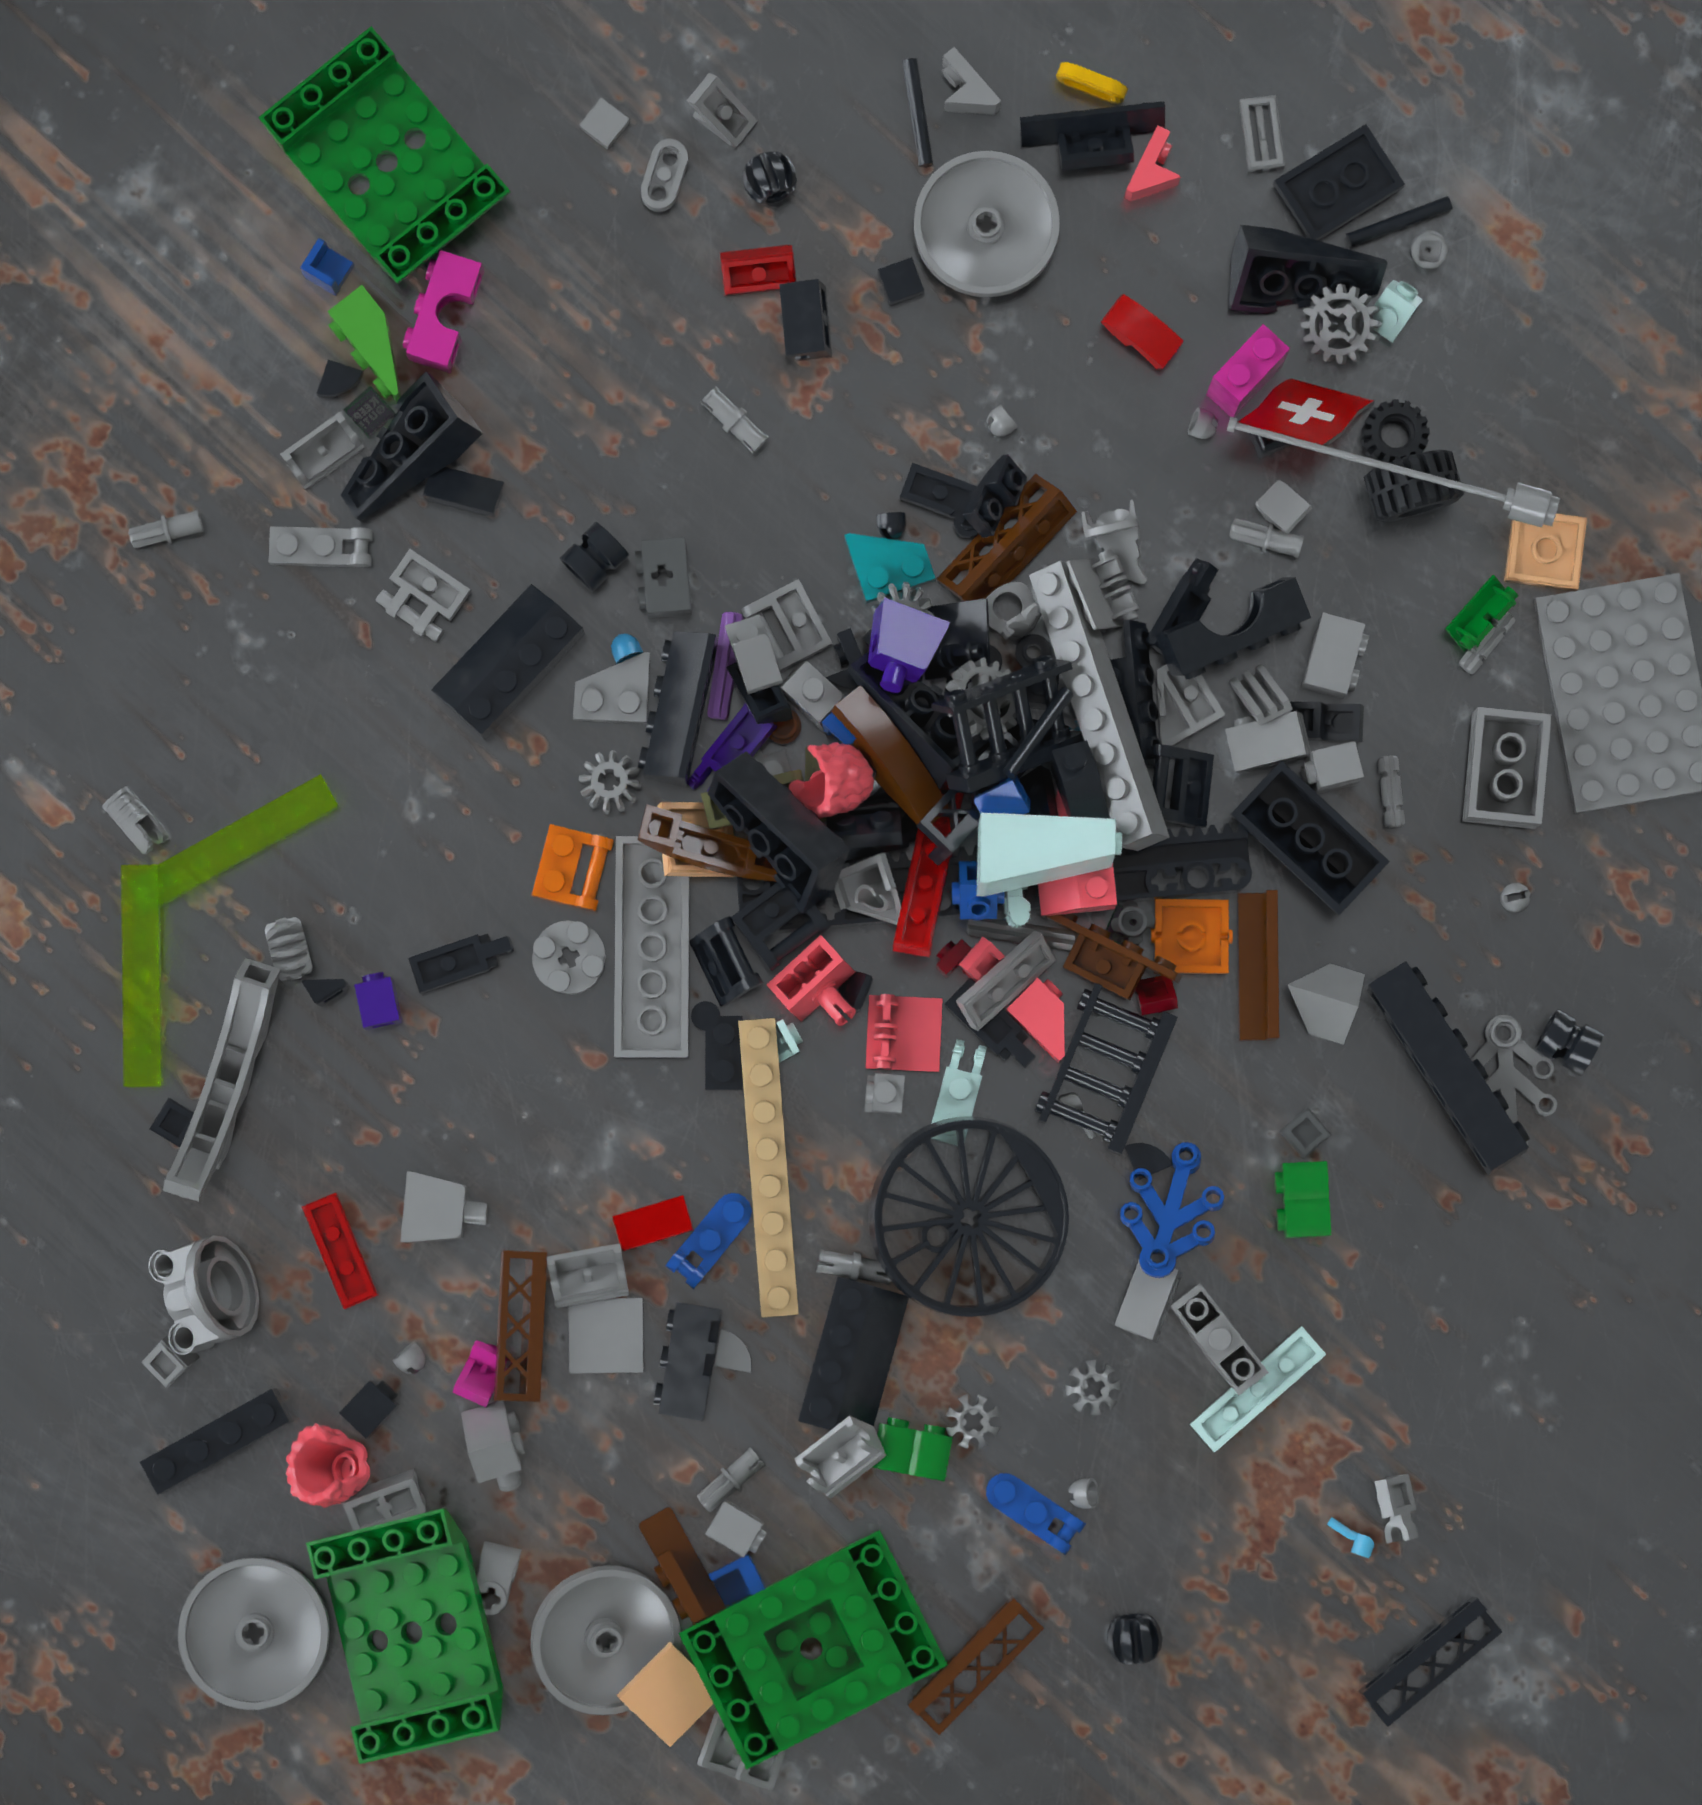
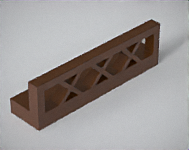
M1035 473L1024 485L1017 505L1005 507L994 536L981 537L978 534L936 579L962 602L985 599L995 589L1010 583L1075 515L1077 510L1060 489ZM1039 488L1045 491L1037 501L1029 503V499ZM1019 517L1018 522L1012 528L1004 529V525L1011 518ZM994 543L993 548L988 554L979 556V552L985 545ZM969 569L968 575L958 585L952 581L961 571Z
M1266 890L1264 893H1238V1041H1276L1279 1039L1278 890Z
M501 1250L494 1400L540 1402L547 1252ZM510 1258L526 1259L525 1280L520 1284L510 1275ZM509 1282H510V1283L513 1285V1287L515 1288L510 1294H509ZM517 1293H520L524 1298L523 1317L517 1322L508 1312V1302ZM507 1319H508L509 1322L513 1325V1327H511L508 1331H507ZM517 1330L522 1335L521 1355L515 1360L506 1350V1339ZM505 1357L511 1362V1364L506 1369ZM516 1368L520 1372L519 1394L504 1393V1378Z
M1012 1596L947 1661L948 1665L940 1669L907 1702V1705L940 1735L1035 1639L1044 1627ZM1018 1614L1033 1627L1023 1639H1007V1626ZM1002 1632V1639H995ZM989 1644H1002L1003 1659L996 1666H981L980 1653ZM1007 1644H1017L1007 1654ZM976 1658V1666H968ZM962 1671H976V1687L971 1692L954 1693V1679ZM981 1671H990L981 1680ZM950 1684V1693H942ZM937 1697H950V1713L938 1724L925 1709ZM954 1697H965L954 1708Z

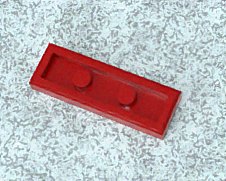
M335 1192L302 1206L343 1309H348L379 1296L338 1194Z

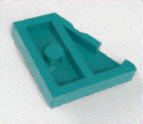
M852 533L844 535L866 603L878 600L877 594L879 592L890 596L888 585L892 583L896 586L897 592L902 591L904 582H909L910 589L936 581L925 544Z

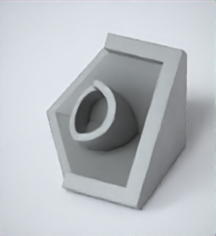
M880 853L842 869L834 888L840 909H848L897 925L901 904L886 854Z
M1329 963L1287 984L1309 1035L1344 1045L1359 1006L1365 974Z

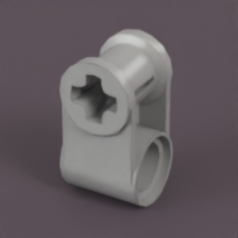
M488 1541L484 1542L477 1570L480 1594L488 1593L490 1587L495 1588V1595L501 1597L500 1603L493 1604L491 1610L485 1608L486 1602L482 1600L486 1615H496L505 1609L512 1582L514 1583L521 1549Z

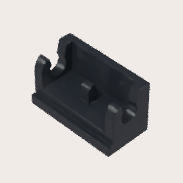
M819 279L779 284L786 356L795 357V360L831 358L832 348L826 286Z

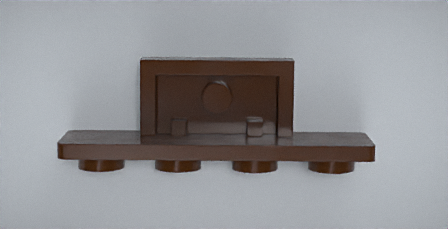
M1074 914L1045 916L1050 921L1079 934L1063 968L1093 983L1100 984L1103 988L1129 1001L1146 968L1178 984L1182 978L1178 973L1174 972L1177 966L1174 963L1160 956H1157L1152 961L1142 956L1144 949L1124 939L1122 945L1109 939L1111 935L1109 931L1095 924H1091L1089 929L1077 924L1076 922L1079 917Z
M670 1507L639 1523L638 1527L659 1563L653 1569L663 1587L669 1584L672 1586L677 1595V1598L673 1599L672 1603L682 1620L689 1617L694 1625L726 1608Z

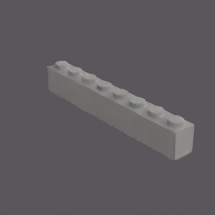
M1058 561L1030 574L1029 577L1056 658L1072 662L1073 669L1062 673L1066 688L1073 693L1071 703L1084 741L1087 740L1099 771L1110 819H1116V832H1122V848L1139 851L1170 836L1100 629L1093 630L1092 626L1084 618L1082 612L1083 603L1078 591L1073 588L1069 581L1067 563Z

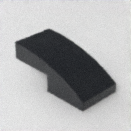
M1290 702L1293 709L1291 711H1297L1303 715L1308 741L1363 742L1364 706L1362 704Z

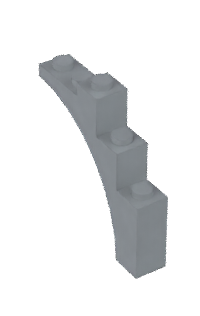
M245 958L234 977L214 1057L186 1135L165 1178L163 1191L199 1202L215 1169H219L231 1146L237 1113L249 1091L255 1058L267 1036L281 969Z

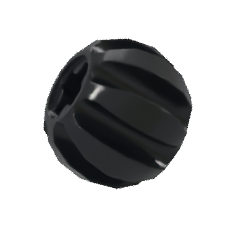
M769 151L753 157L745 165L742 175L746 192L750 198L759 204H774L786 199L794 192L797 183L795 166L781 152Z
M1136 1613L1119 1616L1111 1622L1108 1628L1107 1644L1110 1653L1120 1663L1143 1664L1150 1662L1158 1656L1162 1648L1163 1637L1159 1624L1153 1617L1147 1614Z

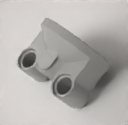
M212 1235L185 1246L157 1250L151 1255L148 1263L149 1272L155 1281L164 1283V1303L168 1314L175 1323L170 1328L168 1334L169 1344L175 1353L187 1355L206 1351L212 1348L215 1343L240 1337L252 1329L259 1310L260 1299L257 1280L248 1259L236 1244L226 1237Z

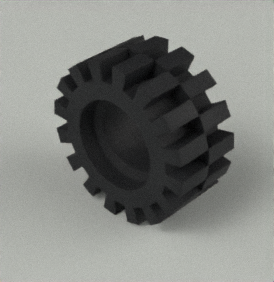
M1393 399L1390 403L1385 401L1380 403L1377 408L1375 407L1365 420L1361 435H1363L1362 447H1366L1368 458L1372 456L1376 460L1388 463L1406 456L1422 453L1428 444V436L1430 435V428H1427L1426 425L1428 420L1426 416L1422 417L1420 414L1422 410L1418 406L1416 408L1411 407V402L1406 400L1404 403H1399V399ZM1398 421L1407 427L1409 440L1404 446L1394 448L1388 446L1383 441L1381 431L1388 422Z

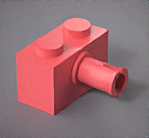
M819 935L766 984L784 1006L801 1022L819 1005L831 1016L837 1026H843L848 1023L839 1012L840 1009L850 1019L856 1013L855 1008L837 991L855 971L822 935Z

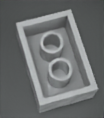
M1477 707L1472 712L1462 822L1536 829L1542 824L1552 714Z

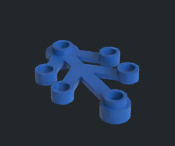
M1180 1143L1172 1151V1164L1175 1172L1165 1205L1152 1186V1175L1147 1169H1135L1130 1175L1132 1190L1140 1194L1159 1225L1156 1240L1143 1223L1142 1208L1137 1203L1128 1202L1124 1204L1120 1210V1219L1125 1226L1131 1229L1142 1247L1139 1256L1141 1269L1153 1278L1168 1276L1175 1269L1178 1257L1200 1245L1206 1246L1211 1244L1215 1238L1213 1224L1202 1220L1194 1225L1191 1234L1171 1243L1174 1230L1209 1211H1218L1224 1205L1223 1191L1219 1187L1210 1186L1203 1191L1200 1199L1180 1209L1189 1175L1198 1171L1201 1166V1152L1193 1143ZM1184 1151H1189L1193 1154V1158L1185 1161L1180 1158V1154ZM1138 1176H1144L1148 1179V1182L1140 1186L1134 1180ZM1216 1194L1220 1197L1218 1203L1211 1204L1206 1200L1207 1196ZM1129 1210H1134L1138 1213V1217L1129 1220L1125 1217V1213ZM1201 1228H1206L1211 1234L1207 1238H1201L1197 1235V1231ZM1156 1253L1164 1255L1165 1260L1161 1263H1155L1151 1260V1257Z

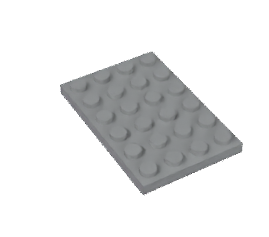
M1675 573L1535 598L1533 601L1574 814L1702 792V687L1680 574Z

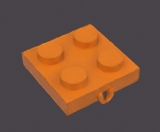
M1154 900L1155 924L1154 928H1151V943H1154V960L1157 956H1160L1177 965L1174 972L1178 974L1229 973V944L1233 942V930L1229 929V900Z

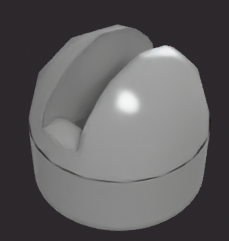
M1002 404L993 409L988 415L987 426L991 429V433L996 436L1008 435L1018 428V425Z
M1198 407L1191 418L1188 434L1200 439H1207L1215 435V427L1218 426L1215 414Z
M1521 883L1507 885L1500 894L1501 905L1511 913L1523 911L1531 901L1529 889ZM1524 892L1526 898L1508 902V895Z
M414 1341L405 1347L392 1362L402 1372L412 1375L424 1367L425 1354Z
M1094 1478L1079 1479L1071 1484L1068 1492L1073 1493L1074 1497L1070 1498V1502L1075 1507L1082 1509L1097 1507L1099 1487Z

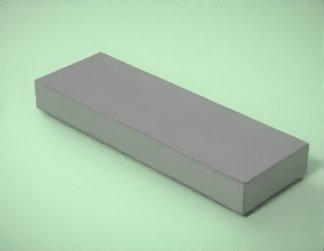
M1034 930L956 1000L971 1028L979 1031L1057 961L1042 933Z

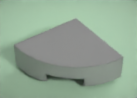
M721 1329L714 1366L751 1373V1358L745 1344L733 1333Z

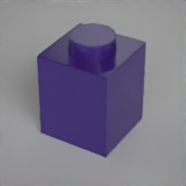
M378 972L362 976L363 982L354 984L364 1029L370 1030L403 1023L395 982L392 977L384 978V973Z

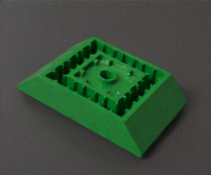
M880 1530L822 1557L766 1586L765 1589L727 1606L678 1633L746 1770L948 1665ZM809 1637L818 1639L822 1647L820 1655L812 1660L804 1658L800 1651L802 1642Z

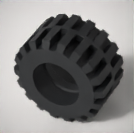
M1431 450L1388 462L1461 482L1453 453L1449 450ZM1380 468L1372 469L1363 477L1376 521L1393 522L1426 514L1457 502L1464 495L1462 490Z

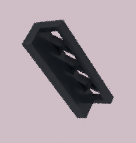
M1008 731L1004 733L1007 748L1011 749L1019 745L1018 741ZM991 745L976 760L988 758L989 752L992 751ZM1026 771L1019 773L1017 775L1018 778H1020ZM999 782L991 784L990 787L986 786L968 793L971 796L972 804L969 810H957L955 799L956 793L967 792L949 789L916 825L936 845L928 857L938 866L960 846L979 824L981 814L974 803V797L999 785ZM948 803V809H943L944 806ZM935 816L949 817L951 830L946 836L930 823Z
M1472 1596L1358 1691L1387 1727L1503 1632L1486 1612L1487 1609L1478 1598ZM1480 1616L1490 1631L1479 1640L1464 1639L1465 1628ZM1448 1642L1458 1643L1457 1659L1451 1664L1436 1663V1654L1439 1649ZM1464 1643L1473 1644L1463 1653ZM1420 1665L1430 1666L1428 1683L1422 1688L1407 1686L1410 1673ZM1435 1667L1444 1668L1435 1676ZM1391 1689L1401 1690L1400 1706L1387 1715L1377 1701ZM1406 1691L1416 1692L1406 1700Z

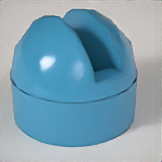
M626 633L619 634L613 639L611 644V651L616 664L643 653L639 641Z

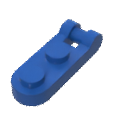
M730 1193L719 1199L665 1265L673 1273L678 1271L687 1279L685 1283L692 1289L696 1288L749 1223L752 1217V1208L746 1197L737 1193ZM692 1251L704 1259L697 1268L686 1260Z
M999 1473L988 1481L986 1496L993 1507L1064 1555L1068 1553L1072 1547L1069 1544L1076 1532L1081 1533L1086 1523L1014 1475ZM1055 1517L1064 1522L1057 1535L1048 1530Z

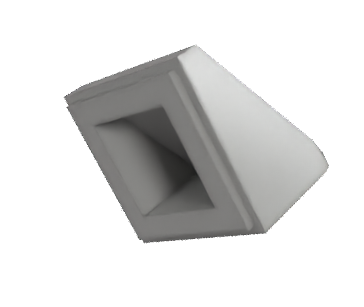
M1277 480L1256 502V507L1264 519L1286 534H1289L1313 509L1309 503L1282 480Z
M166 1336L147 1355L142 1364L168 1389L199 1359V1355L197 1352L187 1355L175 1353L169 1344L168 1336Z

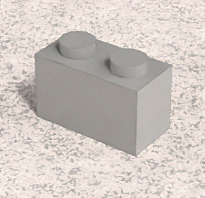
M1324 612L1321 614L1301 688L1340 699L1345 698L1348 690L1355 691L1360 670L1354 669L1357 655L1364 656L1369 635L1363 634L1365 623Z
M1289 711L1263 725H1259L1253 716L1234 720V727L1225 729L1234 770L1240 774L1276 766L1281 760L1284 763L1304 759L1311 753L1303 715L1297 711Z
M1355 741L1314 750L1304 760V766L1301 767L1303 781L1318 795L1356 786L1364 777Z
M726 1499L705 1535L745 1557L748 1550L756 1553L767 1532L761 1529L764 1524L763 1520Z

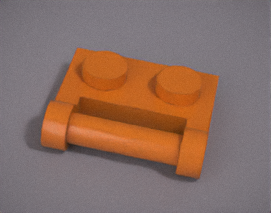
M550 824L532 896L589 911H596L599 901L595 898L607 852L612 851L614 840ZM583 846L593 847L582 894H572Z

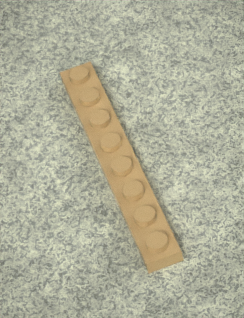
M776 1019L738 1021L761 1317L799 1315Z

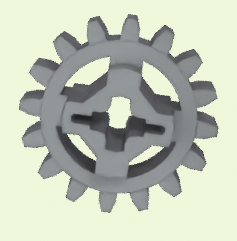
M1338 284L1336 293H1334L1330 288L1325 287L1323 288L1324 298L1321 299L1313 295L1311 299L1315 307L1313 309L1304 308L1303 310L1305 314L1310 316L1309 321L1301 323V327L1310 330V333L1303 340L1307 343L1315 342L1311 350L1313 354L1318 355L1325 351L1323 360L1326 362H1331L1335 355L1337 363L1345 365L1348 355L1352 361L1357 362L1360 360L1358 353L1360 350L1366 353L1372 351L1367 344L1369 340L1379 341L1380 337L1373 333V328L1382 326V322L1373 319V315L1380 311L1379 307H1368V303L1372 298L1368 294L1358 298L1360 288L1352 286L1347 293L1345 285ZM1339 300L1351 301L1344 308H1336L1331 304ZM1333 315L1346 319L1344 324L1349 333L1337 330L1339 325ZM1322 316V317H1323V330L1320 332V331H1319V320H1320V317ZM1362 316H1363V318H1364V328H1363V332L1361 333V332H1360V319H1361ZM1340 340H1346L1351 344V346L1343 349L1331 347Z
M981 658L975 663L970 660L951 674L953 680L948 682L945 688L948 691L965 689L969 679L972 678V682L968 684V689L1007 675L1011 671L1009 669L1002 673L998 671V661L987 666L985 658ZM1012 693L996 699L999 714L1000 708H1002L1000 719L1003 734L1017 724L1014 719L1017 716ZM982 704L966 710L972 737L980 733L982 740H987L989 735Z

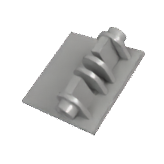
M1112 550L1100 553L1098 555L1099 558L1067 561L1069 581L1079 593L1083 603V616L1092 626L1093 630L1122 627L1124 620L1139 618L1137 614L1139 606L1133 592L1117 598V596L1130 591L1131 586L1127 585L1114 591L1111 589V587L1127 580L1126 575L1109 580L1124 572L1118 555H1114Z

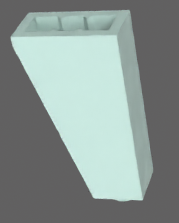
M981 813L978 824L977 896L993 895L1111 868L1115 855H1121L1122 832H1116V819Z

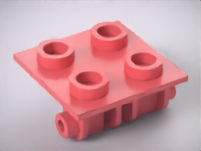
M893 994L869 995L866 1069L939 1072L943 998L903 997Z

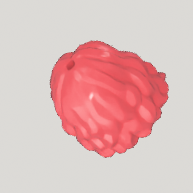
M838 742L829 745L822 744L821 746L809 745L807 749L817 759L820 770L814 772L808 781L794 780L788 786L792 794L807 809L813 811L819 819L838 813H847L867 800L873 790L874 778L872 775L874 771L861 751L853 745L839 744Z
M317 1423L313 1426H307L299 1432L297 1441L291 1444V1452L286 1456V1461L289 1465L286 1470L287 1483L291 1485L290 1492L292 1496L299 1498L307 1504L319 1505L322 1508L347 1501L350 1497L360 1492L370 1478L367 1449L360 1442L347 1437L339 1429H332L324 1425L319 1426Z

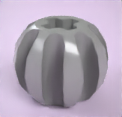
M1096 1360L1085 1361L1087 1366V1373L1085 1375L1081 1374L1076 1366L1068 1374L1078 1380V1384L1075 1387L1065 1385L1066 1396L1073 1393L1079 1394V1400L1072 1405L1078 1412H1081L1083 1406L1089 1403L1091 1404L1090 1416L1102 1415L1099 1409L1101 1401L1107 1403L1110 1409L1118 1402L1109 1397V1392L1111 1389L1121 1391L1120 1380L1113 1383L1108 1382V1375L1115 1370L1107 1363L1103 1371L1097 1373L1095 1370ZM1091 1378L1094 1382H1102L1103 1386L1098 1390L1100 1394L1098 1398H1095L1092 1394L1085 1395L1084 1389L1088 1387L1087 1379Z
M967 1394L957 1398L962 1403L963 1409L961 1412H955L949 1406L945 1417H955L957 1424L953 1427H945L948 1435L952 1437L955 1433L962 1432L963 1438L958 1446L967 1450L968 1442L973 1437L978 1441V1449L988 1446V1443L983 1438L984 1433L989 1431L997 1437L1000 1427H992L989 1424L990 1418L1000 1416L997 1407L995 1406L991 1411L984 1412L983 1405L988 1398L979 1394L975 1406L969 1405ZM969 1412L971 1415H975L979 1412L982 1416L979 1420L982 1428L979 1431L973 1428L966 1431L964 1428L967 1423L964 1418L965 1414Z

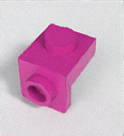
M479 1340L475 1341L452 1393L487 1407L495 1390L497 1346L486 1344ZM505 1357V1367H506L507 1362H508V1359Z

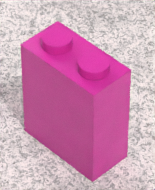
M1262 324L1213 376L1206 395L1228 416L1235 417L1282 368L1290 348L1269 328Z

